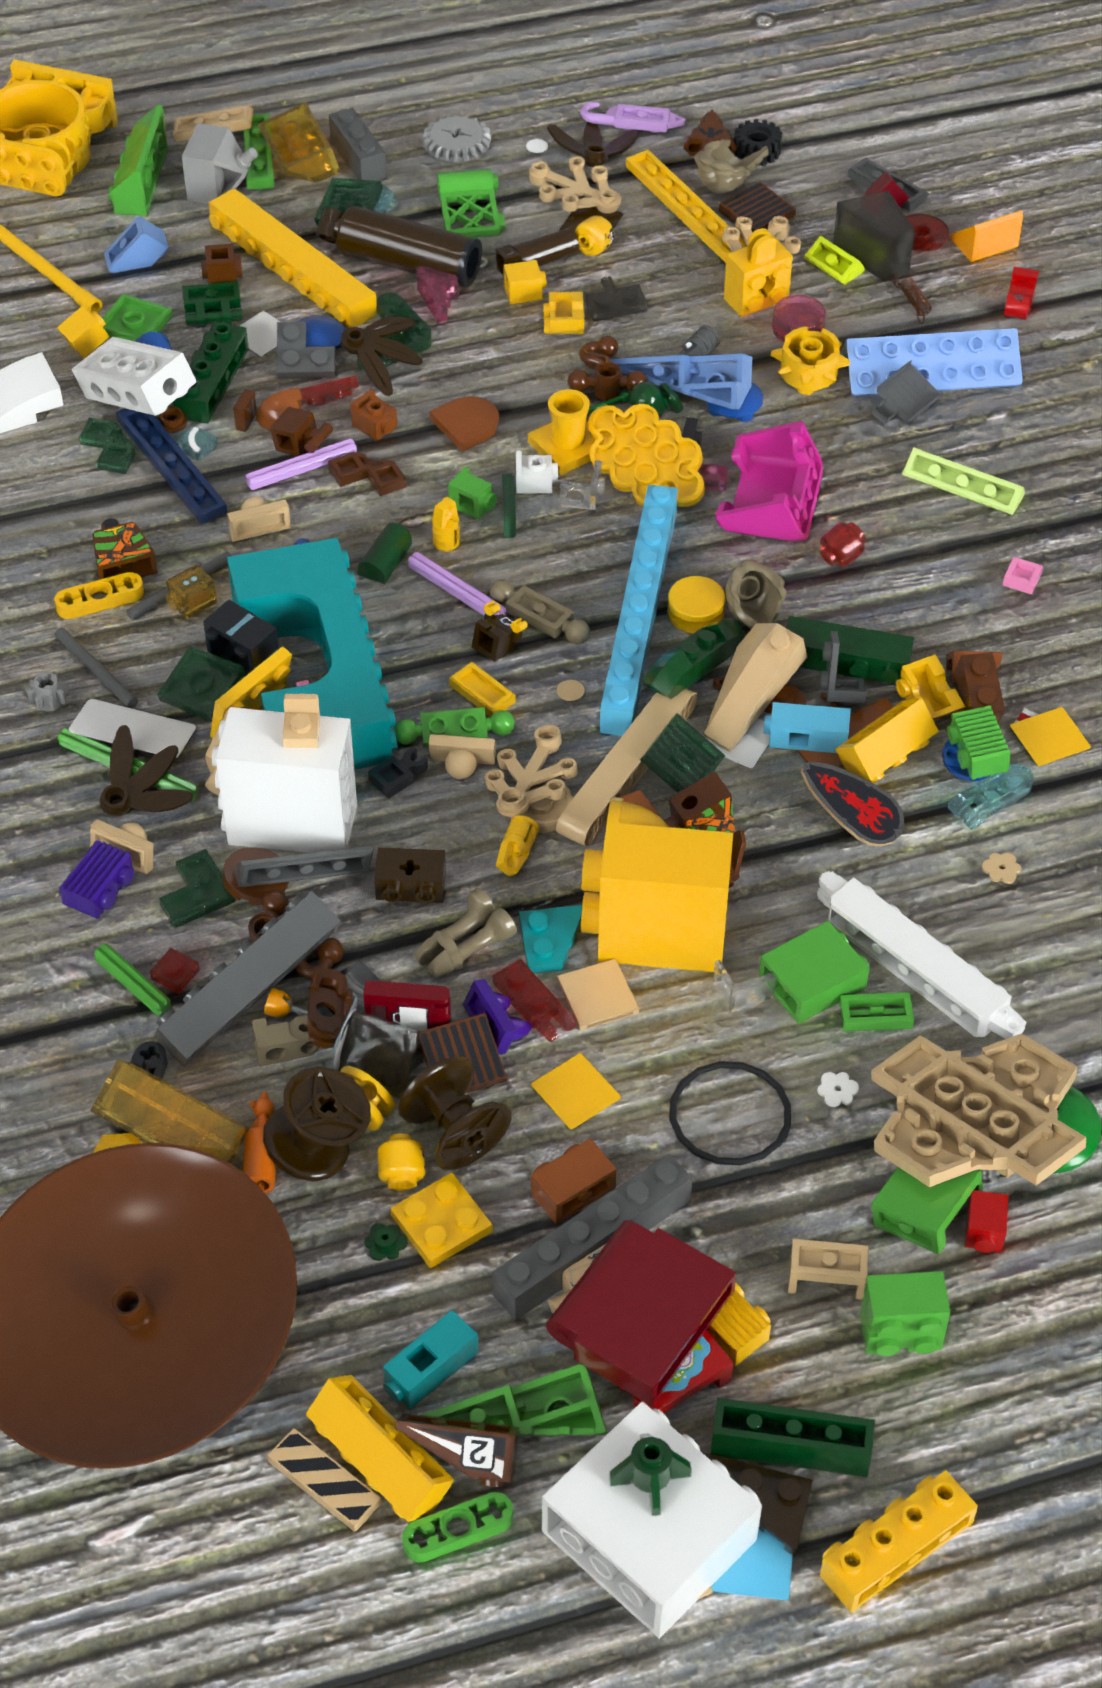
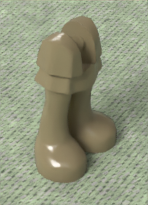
M477 887L468 894V911L461 919L441 931H435L415 951L414 958L420 965H426L431 962L428 972L434 978L442 977L451 973L455 968L462 967L463 961L473 953L495 942L506 941L516 935L517 928L511 916L502 908L495 910L491 899L481 888ZM484 926L476 934H474L467 940L463 941L462 943L456 945L455 942H457L464 936L470 934L471 932L475 931L476 929Z

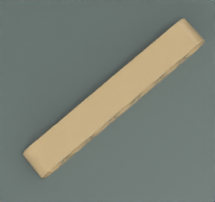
M686 688L674 698L669 699L656 692L564 809L557 822L556 833L588 847L607 824L611 797L618 798L631 793L650 768L643 761V758L646 757L654 763V760L647 753L651 751L657 757L659 756L652 749V746L656 745L661 751L664 750L657 743V740L660 739L666 745L668 744L661 736L662 733H665L671 739L673 738L666 731V728L670 727L677 733L678 730L671 725V722H676L680 727L684 724L696 705L697 693Z

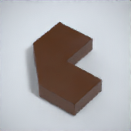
M353 452L328 461V468L340 487L366 478L369 479L379 496L407 487L406 478L396 463L391 460L382 458L381 461L367 458L366 454Z

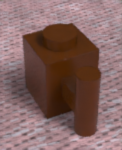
M288 407L272 424L270 431L276 451L299 456L305 451L314 453L332 433L333 427L325 422L317 429L313 412Z

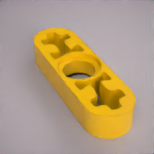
M127 572L63 589L54 597L56 612L61 618L74 619L134 603L144 595L143 581L140 575ZM98 592L107 594L102 599L92 598V595Z

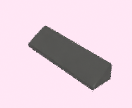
M372 846L241 861L234 867V874L238 887H248L366 873L370 870L374 849Z

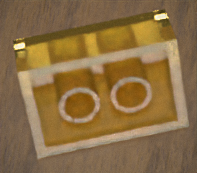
M306 102L257 124L284 175L318 183L341 172L333 150Z

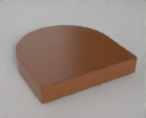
M480 397L457 398L429 411L430 420L462 452L494 436L499 424V412L495 405Z

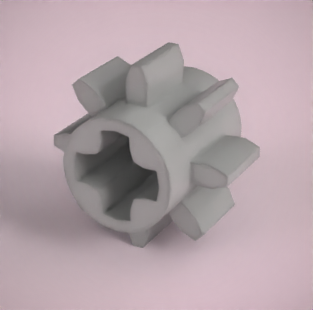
M43 672L38 674L34 680L29 681L31 688L27 691L29 703L36 702L37 710L55 711L61 704H66L67 683L66 681H59L57 673Z

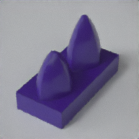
M486 979L475 980L462 1005L469 1017L483 1013L486 1014L499 1055L506 1054L511 1042L527 1035L532 1029L533 1024L518 1017L508 1016L506 1010L511 1004V999L501 993L494 992Z

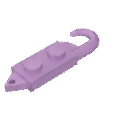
M591 102L583 105L580 109V115L587 122L614 125V128H623L624 130L667 133V129L685 125V118L671 113L669 108L618 104V106L611 107L606 114L589 112L592 108L600 107V103Z

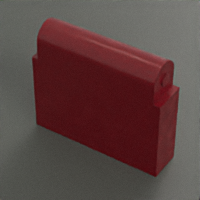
M625 1220L546 1322V1328L555 1340L574 1351L575 1361L653 1406L734 1293L736 1272L660 1228H657L653 1233L633 1221Z

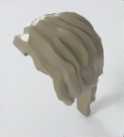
M721 139L720 141H712L706 144L703 150L694 156L702 184L706 185L708 190L717 194L727 191L732 192L735 188L741 187L746 178L751 175L750 172L754 171L757 164L761 163L763 158L768 156V147L763 146L761 150L741 160L728 148L731 142L729 139Z
M744 560L741 567L733 568L732 574L726 583V607L739 623H744L750 629L756 623H772V621L779 617L781 605L787 594L784 589L785 581L769 566H764L755 560Z

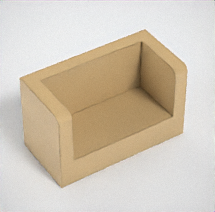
M793 1239L789 1264L788 1293L796 1294L797 1280L856 1285V1299L862 1300L868 1272V1245Z

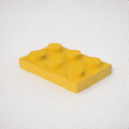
M282 646L215 701L210 737L214 738L220 722L227 710H229V707L263 710L261 693L287 688L286 684L291 671L292 653Z

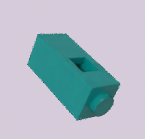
M453 1310L449 1311L383 1366L384 1390L393 1401L397 1403L401 1401L411 1410L479 1353L478 1334Z

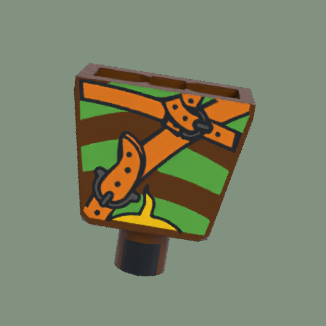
M109 518L102 523V529L92 534L99 580L127 572L136 573L141 578L158 573L154 550L136 523L119 524L117 519Z
M716 771L670 798L671 816L664 819L670 828L735 832L732 796Z

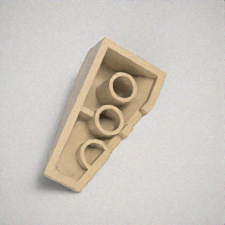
M756 623L735 650L704 732L706 738L727 751H732L807 658L803 638L778 623Z

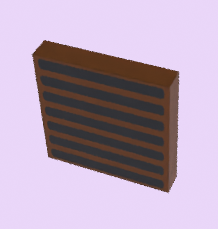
M761 182L719 203V211L735 223L738 217L750 218L752 220V232L762 228L768 229L769 222L775 216H782L789 220L795 217L796 214L795 207Z
M485 1013L417 1033L427 1068L453 1056L467 1057L473 1063L474 1079L467 1093L506 1082L507 1076Z

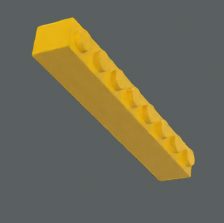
M233 188L209 202V221L215 229L220 230L232 242H236L249 255H253L266 268L273 270L285 282L290 283L302 295H306L319 308L327 311L348 328L357 327L377 315L376 293L238 190Z

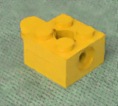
M762 228L754 231L749 235L748 247L726 255L724 299L741 318L789 300L793 255L767 229Z

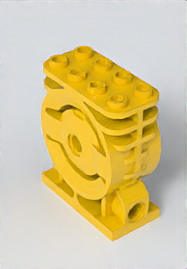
M14 59L10 64L12 77L0 89V185L51 196H60L65 192L73 177L88 164L91 157V134L104 131L105 128L114 129L118 124L112 79Z

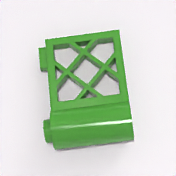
M491 168L437 173L438 195L441 202L445 230L471 237L501 235V230L505 229L506 225L504 214H498L494 190H498L497 173L492 174ZM489 199L490 202L484 209L475 204L477 200ZM458 202L462 206L456 211L447 206V203ZM468 209L477 213L472 220L463 215ZM483 218H486L493 222L494 226H482L478 223ZM456 220L466 225L464 228L451 229V225Z

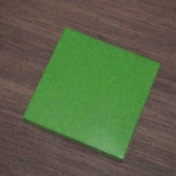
M122 294L102 318L106 323L103 328L109 335L108 339L117 337L136 342L137 338L142 334L154 331L161 332L173 317L171 308Z

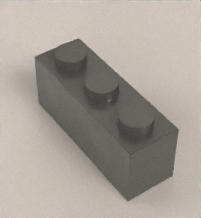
M352 107L329 114L330 141L361 185L386 179L385 151L355 109Z

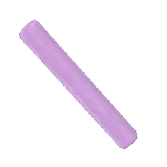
M346 439L317 449L314 453L308 452L247 473L245 475L246 483L250 490H256L326 466L329 460L357 452L356 444L353 439Z
M414 552L412 556H409L408 566L482 615H485L484 605L493 601V599L420 552ZM500 604V611L494 615L503 614L506 616V608Z

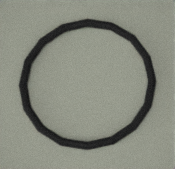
M719 1061L698 1067L680 1080L670 1098L669 1121L677 1139L695 1156L715 1164L741 1166L766 1158L782 1145L791 1127V1104L783 1087L766 1071L744 1062ZM716 1069L745 1070L762 1077L777 1091L784 1106V1125L777 1139L760 1153L743 1158L714 1156L698 1149L683 1135L676 1119L677 1100L684 1087L700 1074Z

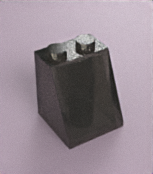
M885 191L838 201L833 244L861 261L867 271L883 281L891 280L892 276H894V279L897 278L894 273L899 278L909 276L915 231L890 192Z

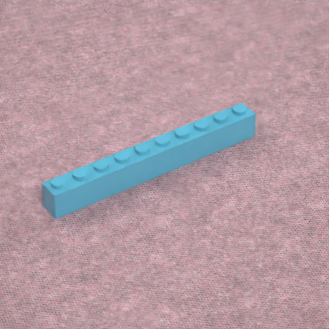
M650 484L647 487L600 707V733L622 736L636 718L642 688L641 681L644 678L677 515L678 488Z

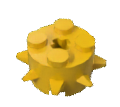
M808 327L794 329L785 336L782 348L771 351V356L781 361V369L778 371V374L781 375L786 383L797 388L798 392L804 395H811L814 391L834 384L837 379L838 369L850 365V360L840 355L839 348L843 345L842 342L833 333L823 328L822 332L808 331Z

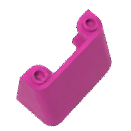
M799 421L737 435L735 448L732 449L731 455L734 464L741 470V476L734 504L732 505L730 501L721 502L716 510L718 525L723 527L725 531L790 542L806 540L809 536L823 475V463L804 422Z

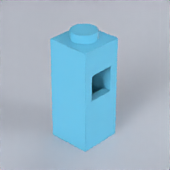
M773 702L772 715H765L764 734L770 735L769 748L837 753L835 748L848 740L851 709Z

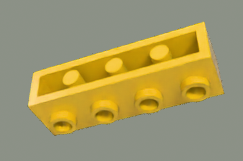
M352 1375L328 1378L305 1414L315 1424L317 1432L329 1439L341 1451L342 1458L349 1464L354 1465L364 1475L367 1484L375 1491L380 1492L392 1505L393 1511L408 1522L432 1515L454 1482V1479L420 1444L396 1429L397 1421Z
M947 1470L935 1478L932 1475L927 1476L916 1486L915 1492L905 1500L902 1497L895 1499L887 1506L883 1516L874 1522L872 1519L866 1520L855 1530L854 1537L844 1544L838 1541L825 1551L822 1556L820 1577L851 1613L973 1524L978 1505Z

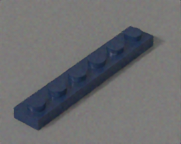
M127 408L116 412L117 421L200 524L228 513L227 504L154 415Z

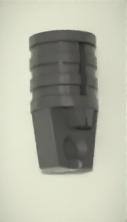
M702 325L681 345L683 349L678 355L707 356L720 344V337L717 331L709 325Z

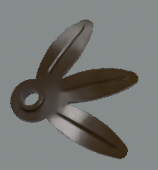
M587 122L583 134V146L556 125L549 124L547 126L549 134L561 147L576 155H580L584 158L586 164L591 167L602 166V164L608 161V157L626 151L632 146L639 135L637 130H629L603 147L598 125Z
M400 316L387 317L373 322L365 329L350 327L344 330L341 335L342 346L348 353L358 354L366 374L383 395H392L393 388L388 370L376 353L410 365H420L423 363L422 358L411 348L398 341L383 338L412 328L416 323L412 318Z
M121 725L116 732L111 748V785L107 786L100 796L101 809L110 816H121L131 808L144 812H165L177 809L191 802L193 794L186 790H155L145 792L160 781L171 768L178 754V747L172 745L163 749L147 761L130 778L134 761L133 740L129 727ZM114 800H122L120 803L112 804Z

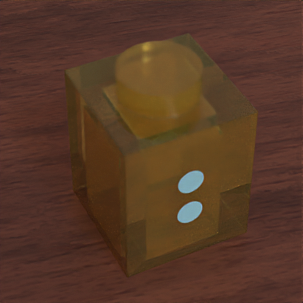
M198 564L166 580L168 592L166 601L173 611H178L186 620L217 603L215 582Z

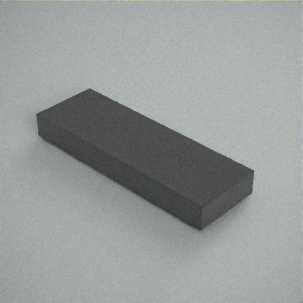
M866 157L848 169L847 177L868 189L887 171L910 197L901 206L902 209L911 212L927 200L926 191Z

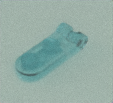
M1009 765L1008 772L991 775L953 797L948 804V809L955 815H960L963 818V823L970 830H974L982 824L983 820L1030 793L1034 780L1033 773L1023 765ZM975 803L977 807L972 809L969 805Z

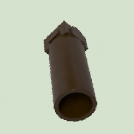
M567 228L514 246L510 244L495 249L497 270L504 276L505 264L537 260L540 267L578 254L579 243L575 232L571 228Z

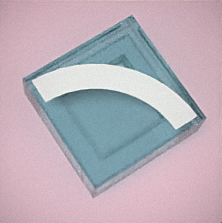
M193 426L175 441L186 455L197 461H200L218 445L216 436L197 426Z

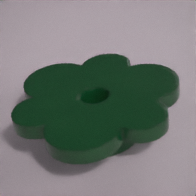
M381 1223L375 1224L370 1229V1235L364 1239V1245L369 1248L370 1257L376 1261H381L386 1257L390 1260L396 1259L399 1256V1251L405 1249L408 1244L407 1237L400 1233L399 1227L395 1224L388 1227Z

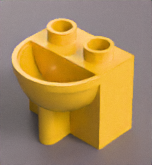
M611 797L604 849H585L581 889L582 891L592 892H584L581 933L598 934V962H605L616 958L618 964L721 973L733 833L670 828L653 811L634 803L624 802V798Z

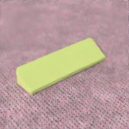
M914 447L902 472V475L1010 515H1013L1025 495L1024 487Z

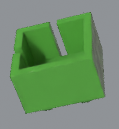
M943 1271L868 1275L866 1277L864 1297L862 1298L860 1309L866 1354L891 1356L900 1352L901 1348H907L908 1352L915 1351L919 1354H928L935 1350H942L950 1317V1306Z

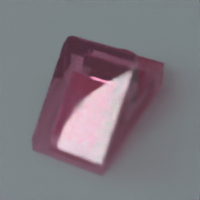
M423 266L417 267L418 292L437 323L448 321V308L451 307L450 300L458 298V277Z

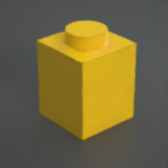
M537 260L504 265V288L510 304L543 300V288L547 287L545 271H540Z
M83 305L57 327L68 344L83 359L109 338V335L103 328L106 325L105 321L96 311L91 314Z

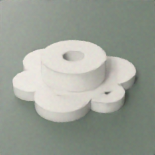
M827 1072L822 1075L821 1084L818 1086L817 1092L820 1096H824V1101L828 1106L837 1107L841 1103L844 1105L851 1104L853 1096L859 1091V1085L856 1081L849 1080V1075L845 1072H840L837 1075Z

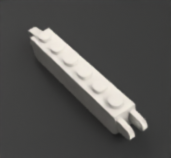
M825 871V873L820 875V888H818L817 897L820 902H823L829 908L828 920L837 931L841 930L849 941L975 1037H985L993 1031L1005 1039L1021 1034L1025 1030L1026 1021L1010 1006L1012 996L1001 985L993 983L981 974L976 966L968 964L956 955L948 945L940 943L928 934L924 927L912 922L896 906L887 903L871 887L863 885L854 877L847 882L840 875L833 873V871Z

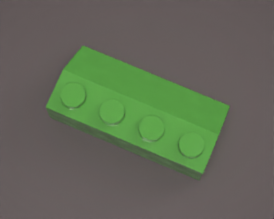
M156 105L134 125L131 136L128 135L126 138V150L121 153L120 167L115 170L114 185H110L108 192L109 201L113 202L114 214L147 216L168 152L163 105Z

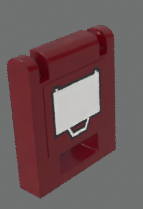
M365 980L363 998L366 1033L368 1036L418 1039L417 1033L420 1031L452 1023L450 990L446 986Z

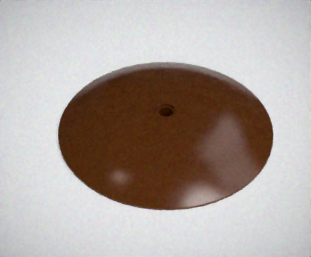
M141 1143L107 1148L67 1163L46 1175L13 1202L0 1217V1429L19 1445L55 1462L82 1468L111 1469L148 1464L170 1457L209 1437L233 1419L250 1402L275 1367L289 1335L297 1297L296 1260L291 1239L283 1219L260 1186L229 1162L210 1153L174 1144ZM138 1303L135 1309L125 1312L131 1304Z

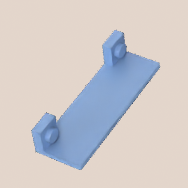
M1017 328L846 339L841 349L842 356L850 360L848 369L852 396L879 395L876 392L877 387L911 359V364L937 391L1020 386L1023 382Z

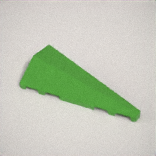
M582 1364L514 1387L506 1385L421 1414L424 1416L519 1427L518 1436L607 1434L588 1368Z

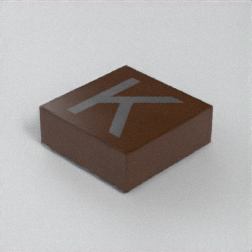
M245 389L233 407L236 430L246 432L257 414L255 391Z

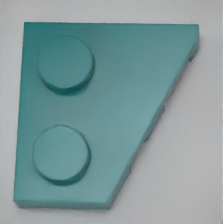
M582 905L519 912L528 974L563 970L568 958V951L572 948L576 939V931L581 921Z

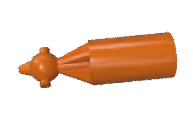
M262 1092L258 1100L250 1102V1107L253 1108L257 1118L245 1134L242 1172L260 1186L266 1194L275 1187L276 1164L267 1153L263 1143L264 1125L271 1113L276 1111L273 1102L269 1099L268 1093Z

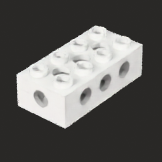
M111 337L71 369L87 399L154 416L163 413L170 403L176 398L184 396L188 389L197 382L183 352L117 337Z

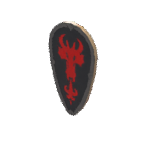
M807 762L802 766L801 774L815 799L856 839L867 845L882 847L892 844L901 835L904 827L903 812L898 802L888 792L866 779L833 765L821 762Z

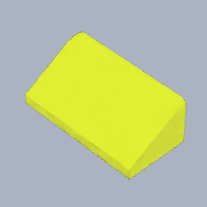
M821 235L803 256L805 260L844 285L865 271L861 261Z

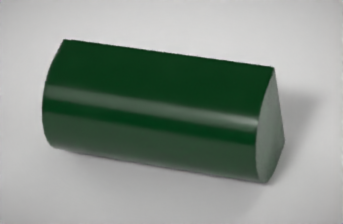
M388 523L357 566V575L385 584L412 545V537L409 531L400 524Z

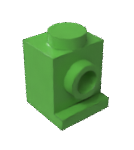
M464 467L448 484L449 498L456 502L457 510L479 520L487 511H490L495 506L497 495L492 493V484L470 474V468Z

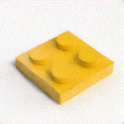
M452 1172L390 1207L391 1217L430 1269L493 1232V1224Z

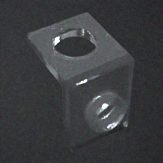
M595 461L591 484L561 482L560 506L596 510L598 495H604L606 477H601L602 461ZM576 490L581 492L584 498L572 500L567 496V493Z
M720 960L715 961L713 982L730 1012L746 1007H755L763 1001L773 998L775 987L773 973L734 985Z

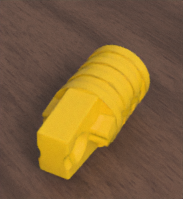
M447 496L435 505L432 518L433 545L440 551H452L460 545V522L456 502Z
M517 815L511 819L500 845L495 865L507 876L511 877L517 874L528 858L540 830L536 821L523 815Z

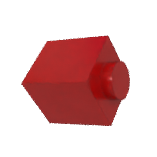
M977 1190L972 1191L967 1207L964 1247L974 1248L985 1253L992 1251L1002 1252L1007 1232L1009 1195Z

